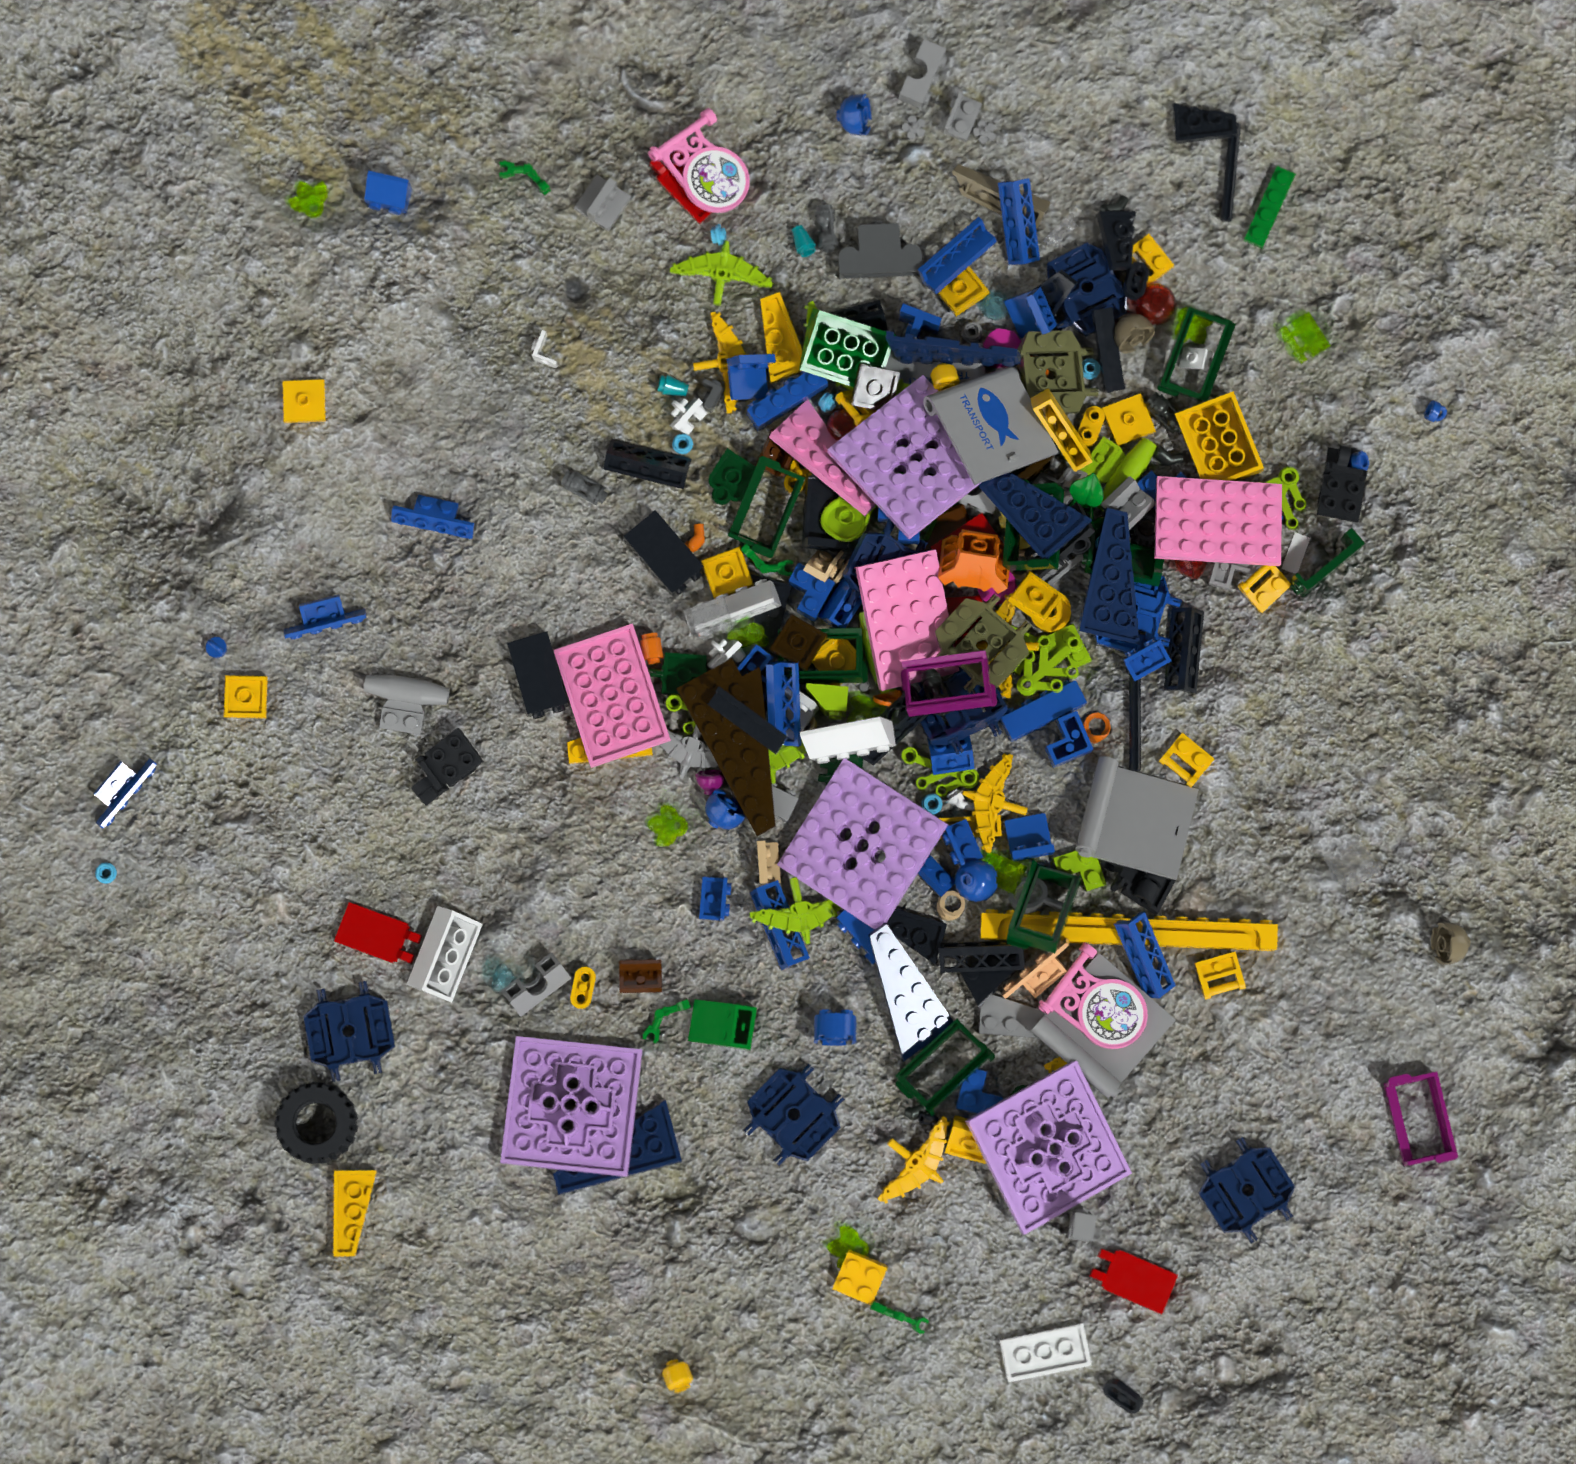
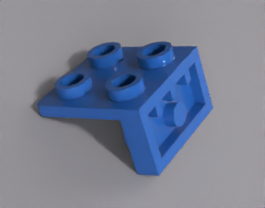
M1041 287L1004 301L1020 338H1023L1027 332L1041 331L1042 335L1049 333L1057 325Z
M775 354L737 355L727 359L731 400L766 398V393H768L766 368H768L769 364L776 362Z
M970 736L959 740L964 751L962 753L959 751L958 755L955 753L952 745H931L927 737L933 775L975 769Z
M1045 813L1005 820L1004 824L1012 862L1054 854V844H1051Z
M967 819L946 827L941 836L945 845H950L952 852L949 854L954 865L958 864L959 867L965 865V862L983 858Z

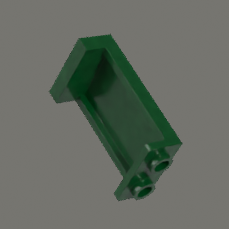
M1353 528L1349 529L1340 539L1346 549L1307 581L1298 572L1289 581L1291 583L1290 588L1296 595L1300 594L1303 598L1361 550L1365 542Z
M1095 529V532L1088 537L1091 546L1088 552L1083 554L1082 564H1086L1085 573L1088 574L1092 572L1096 554L1095 541L1098 537H1095ZM1130 544L1134 582L1159 587L1164 559H1155V548Z

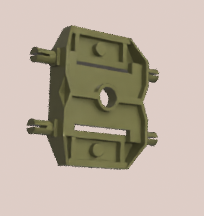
M1071 330L1050 331L1043 335L1041 331H1031L1024 335L1018 347L1021 355V364H1018L1021 373V382L1030 398L1039 394L1034 392H1042L1049 388L1065 414H1077L1080 412L1086 396H1098V392H1096L1098 391L1097 387H1085L1082 356H1093V347H1080ZM1067 353V356L1030 357V354ZM1047 369L1051 370L1054 374L1052 380L1046 377L1045 371Z
M993 594L985 603L966 598L935 631L940 647V652L936 657L983 651L979 650L976 644L981 640L986 641L988 647L985 651L988 663H990V682L998 688L1029 655L1024 634L1032 625L1025 620L1015 630L992 609L1000 601L996 594ZM980 616L982 619L954 648L952 645ZM982 662L958 665L971 677V680L963 687L968 693H971L977 684L984 686Z

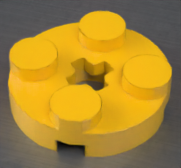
M1064 595L1056 605L1055 616L1049 615L1042 625L1030 617L1034 626L1046 633L1056 632L1064 628L1071 616V605L1066 596Z

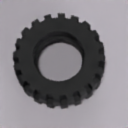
M318 1082L304 1083L299 1085L298 1088L289 1091V1094L281 1100V1105L275 1114L277 1115L276 1121H274V1127L277 1131L276 1136L281 1142L282 1148L293 1158L310 1164H325L340 1158L339 1156L343 1153L345 1154L349 1150L351 1143L353 1144L355 1133L358 1131V1116L354 1109L355 1106L348 1096L330 1084ZM313 1103L325 1104L334 1112L336 1117V1129L333 1135L322 1143H310L304 1140L297 1130V1117L304 1107Z

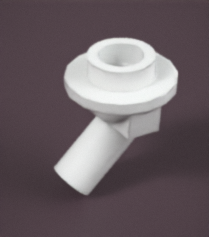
M955 789L947 795L948 800L945 801L952 806L956 805L960 809L974 810V803L963 801V790L958 791Z

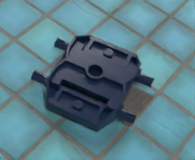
M1085 243L1047 263V279L1063 270L1078 282L1060 307L1065 315V319L1057 323L1055 326L1057 331L1071 326L1084 336L1094 333L1091 310L1112 307L1114 322L1122 315L1127 314V297L1123 293V286L1113 270H1109L1106 254L1103 250ZM1083 283H1090L1093 290L1088 293L1084 292L1081 289V285ZM1114 294V298L1081 315L1078 314V312Z
M889 520L881 533H862L842 573L852 589L847 604L855 607L859 596H861L855 567L873 563L882 545L884 548L881 554H879L877 562L923 552L928 543L920 539L915 550L902 545L890 535L895 524Z
M958 666V672L954 673L946 681H943L949 697L973 694L972 691L968 693L963 688L971 680V677L960 666ZM918 682L921 688L919 692L920 697L923 700H928L921 682ZM977 684L973 689L975 694L985 693L984 686ZM996 688L997 704L995 706L983 707L985 712L980 707L950 711L947 715H944L951 728H947L941 716L929 714L920 724L931 745H952L955 753L958 755L959 751L960 753L964 751L959 740L990 727L995 737L998 736L997 733L1001 735L1002 731L997 722L1008 708L999 690Z
M363 981V984L358 982L359 997L328 1002L325 989L316 990L318 1003L303 1016L311 1062L328 1067L332 1082L341 1081L339 1066L364 1061L372 1062L374 1075L383 1073L380 1062L381 1058L396 1047L388 1001L371 996L368 992L367 981ZM363 1007H367L368 1019L373 1042L372 1049H370ZM325 1014L328 1015V1021H329V1026H330V1032H331V1038H332L334 1056H332V1050H331V1044H330V1038H329V1033H328V1027H327V1021H326V1015H325ZM347 1025L354 1027L355 1032L351 1037H345L343 1034V1029Z
M809 1063L798 1073L780 1068L747 1101L752 1120L743 1131L750 1136L757 1127H761L782 1148V1152L773 1159L776 1163L782 1157L777 1163L778 1166L790 1156L808 1162L840 1129L835 1110L845 1099L838 1093L831 1102L825 1101L805 1081L811 1072L815 1070ZM793 1085H795L796 1087L767 1116H765L764 1114ZM792 1108L798 1109L800 1112L799 1119L795 1121L788 1118V1111ZM822 1112L824 1115L795 1144H793L792 1142Z
M1241 1137L1240 1140L1238 1139L1235 1142L1240 1147L1242 1155L1216 1171L1213 1170L1208 1160L1200 1163L1207 1177L1198 1194L1223 1233L1242 1232L1246 1235L1250 1244H1252L1258 1238L1251 1228L1264 1217L1277 1209L1281 1211L1286 1221L1294 1217L1287 1205L1295 1185L1270 1147H1249L1244 1138ZM1252 1161H1253V1163L1255 1164V1166L1257 1167V1169L1259 1170V1172L1261 1173L1262 1177L1264 1178V1180L1266 1181V1183L1268 1184V1186L1270 1187V1189H1271V1191L1273 1192V1194L1275 1195V1198L1273 1197V1195L1271 1194V1192H1270L1269 1189L1267 1188L1266 1184L1264 1183V1181L1262 1180V1178H1261L1260 1175L1258 1174L1257 1170L1255 1169V1167H1254L1253 1164L1251 1163ZM1219 1182L1222 1183L1223 1187L1225 1188L1230 1198L1232 1199V1201L1238 1208L1239 1212L1243 1216V1219H1240V1217L1232 1207L1231 1203L1229 1202L1224 1192L1218 1185ZM1244 1184H1250L1253 1187V1194L1251 1196H1245L1242 1193Z

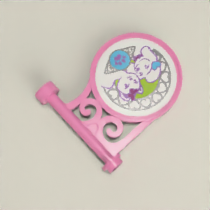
M706 108L700 113L701 118L658 148L655 146L650 147L648 155L654 162L663 161L684 188L688 198L696 206L708 212L723 213L733 210L744 200L748 193L750 179L747 167L739 156L726 148L711 144L703 136L700 128L705 124L711 126L717 122L715 113L710 108ZM694 132L696 137H692L689 141V144L691 146H694L696 142L698 145L697 148H692L691 146H689L686 138ZM677 151V153L673 155V163L677 166L685 165L682 175L679 173V171L676 169V167L672 164L670 160V154L672 152ZM680 153L683 155V160L677 159Z
M1084 942L1079 948L1081 954L1045 1002L1039 1001L1040 1005L1038 1008L1047 1015L1050 1012H1056L1099 1047L1106 1049L1124 1048L1135 1042L1145 1029L1148 1017L1145 1000L1134 986L1118 979L1103 980L1090 975L1083 968V964L1088 958L1093 959L1097 951L1091 945ZM1078 971L1082 976L1076 979V984L1080 986L1082 984L1081 981L1085 983L1083 989L1076 988L1072 983V979ZM1077 994H1083V996L1081 997V999L1079 998V996H1078ZM1071 997L1074 999L1075 1003L1073 1006H1069L1070 999H1066L1064 1001V1008L1067 1011H1074L1078 1008V1021L1061 1008L1060 1002L1062 998Z

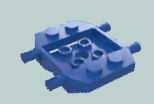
M1161 576L1159 587L1134 582L1135 591H1137L1135 596L1138 630L1146 632L1145 635L1139 634L1140 645L1095 635L1096 644L1125 653L1134 648L1137 651L1145 647L1143 643L1152 638H1155V640L1161 639L1163 646L1168 647L1170 639L1158 636L1159 634L1157 633L1165 604L1179 608L1182 599L1170 596L1164 576Z

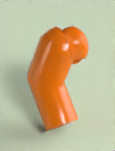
M694 524V536L684 543L691 552L698 551L705 543L704 524Z

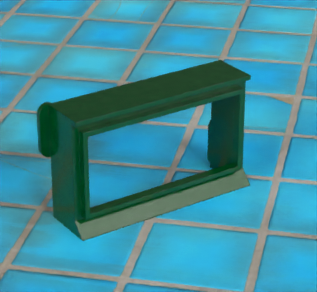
M1190 306L1187 307L1157 386L1158 391L1174 397L1181 394L1202 403L1208 401L1236 323L1218 315H1210ZM1193 316L1224 327L1200 394L1169 382Z
M761 456L727 536L752 546V550L758 554L772 558L806 476L782 467L775 460ZM766 466L797 479L770 546L739 533Z
M1057 483L1031 484L1045 493L1053 495L1052 497L1060 502H1064V489ZM1006 518L1003 566L1010 572L1037 569L1058 570L1060 549L1049 559L1018 561L1020 533Z
M862 628L819 629L828 635L826 640L856 639V670L799 671V684L866 683L868 681V664L864 661ZM776 654L778 661H784V658ZM784 671V675L790 679L792 671Z
M1033 859L1009 925L1007 944L1022 949H1028L1031 946L1056 954L1080 887L1082 875L1075 876L1039 865ZM1037 878L1069 889L1052 936L1020 926Z
M956 1019L895 1075L897 1079L896 1087L908 1099L914 1098L933 1116L935 1114L933 1109L987 1059L990 1062L994 1060L995 1054L983 1042H979ZM960 1030L980 1053L927 1101L906 1078L955 1032Z

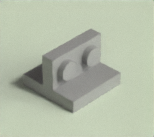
M596 174L575 205L574 210L609 232L631 200V196L619 189L617 182L609 178L607 181Z
M1129 476L1100 505L1104 512L1106 508L1127 512L1130 530L1156 505V502L1139 488L1135 479Z

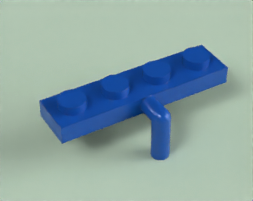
M929 854L918 874L942 897L954 886L955 880Z

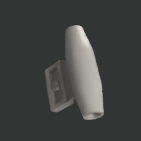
M366 675L364 682L365 692L388 699L382 707L379 728L421 735L425 715L422 705H447L450 688L427 680L397 675Z

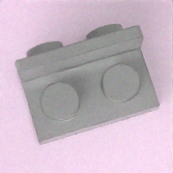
M959 92L957 97L953 96L950 104L952 111L950 115H945L942 126L945 127L944 134L967 142L982 103L963 96V92Z

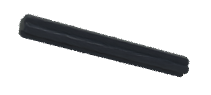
M1237 122L1238 137L1228 138L1220 219L1222 222H1231L1241 130V123Z
M1129 673V770L1138 772L1141 770V678L1134 681Z

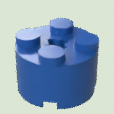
M829 1009L819 1010V1014L814 1016V1043L818 1044V1040H820L822 1045L845 1046L846 1041H851V1045L855 1044L856 1016L853 1015V1011L840 1010V1013H832V1010Z

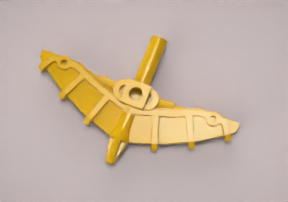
M711 312L712 328L717 338L719 353L715 360L693 363V369L697 371L718 367L723 375L725 386L724 403L726 412L730 414L732 411L736 412L737 408H735L738 400H731L727 359L737 355L751 354H745L741 346L743 341H739L732 331L733 326H728L720 317L722 314L720 312Z
M1013 593L1005 594V601L999 610L995 609L994 611L1009 625L1012 624L1016 606L1008 601ZM978 641L976 647L985 650L988 644L986 641ZM1025 642L1028 651H1039L1038 642ZM1011 674L999 686L1002 691L1001 696H1005V698H1011L1013 687Z
M1004 753L1002 755L1003 759L998 764L989 767L991 771L984 779L981 778L979 780L981 784L976 791L962 792V795L974 801L972 816H975L977 825L975 833H979L983 844L981 850H985L989 854L995 841L997 814L1002 809L1026 815L1028 810L1027 807L1005 801L1003 789L1005 779L1012 768L1013 755L1011 754L1006 755Z
M942 1116L934 1124L928 1139L922 1144L920 1149L910 1152L893 1138L889 1140L887 1145L906 1159L905 1167L897 1178L890 1181L884 1187L881 1194L877 1197L880 1202L884 1201L886 1204L888 1199L900 1195L903 1198L905 1197L904 1193L916 1187L918 1189L922 1188L920 1185L928 1179H932L940 1184L944 1182L936 1169L939 1161L944 1159L941 1157L944 1143H948L946 1129L950 1122L947 1121L945 1116Z

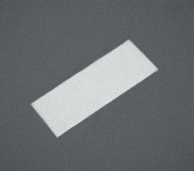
M1294 533L1281 569L1294 574L1299 571L1310 541L1309 537Z

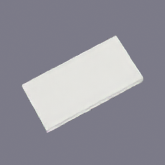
M1083 1323L999 1340L1008 1382L1092 1366Z

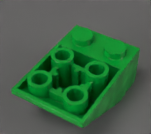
M694 999L688 1041L751 1051L757 1007Z

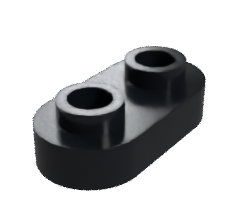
M1134 262L1127 270L1123 293L1130 300H1138L1145 293L1149 269L1144 263Z
M1111 1378L1107 1380L1103 1387L1105 1396L1126 1412L1135 1414L1142 1408L1143 1398L1119 1379Z

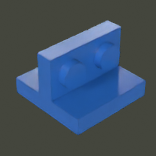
M906 304L902 305L899 315V321L908 324L906 334H913L914 337L919 338L921 330H925L938 335L942 318Z

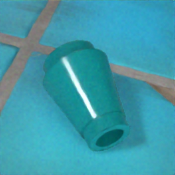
M803 225L794 227L792 233L797 253L801 257H808L814 254L816 244Z
M661 375L657 391L662 392L661 394L686 397L689 384H685L669 375Z

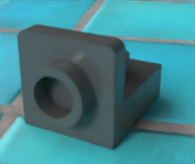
M704 378L703 386L711 390V392L707 391L702 402L704 403V409L712 414L723 394V388L718 381L712 378L710 380Z

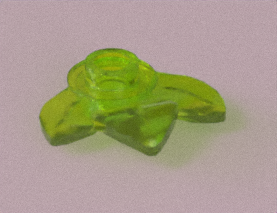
M299 181L296 189L297 197L288 199L290 207L296 212L305 213L310 218L320 217L324 212L323 203L328 198L326 184L321 181L313 188L308 183ZM313 205L318 207L314 212L310 210Z
M1187 307L1182 308L1177 314L1178 324L1174 330L1175 337ZM1193 316L1184 343L1190 339L1195 343L1204 344L1207 338L1205 327H1209L1213 322Z
M750 623L744 628H735L727 634V639L738 640L742 644V649L752 644H757L760 647H765L768 644V637L764 634V627L758 623Z
M866 695L853 696L850 698V702L855 709L849 714L846 723L879 717L886 710L885 705L875 703ZM875 707L879 708L880 714L873 715L872 709Z
M662 805L660 808L661 815L652 817L647 822V826L652 832L658 834L656 846L666 847L672 845L677 837L683 836L687 832L688 822L684 817L678 815L674 807ZM679 822L680 828L675 830L674 825Z
M840 1226V1238L832 1240L827 1244V1249L830 1253L839 1257L837 1261L838 1268L842 1267L849 1249L854 1251L856 1246H861L863 1249L862 1255L868 1256L869 1253L868 1244L859 1238V1234L855 1229L849 1226Z

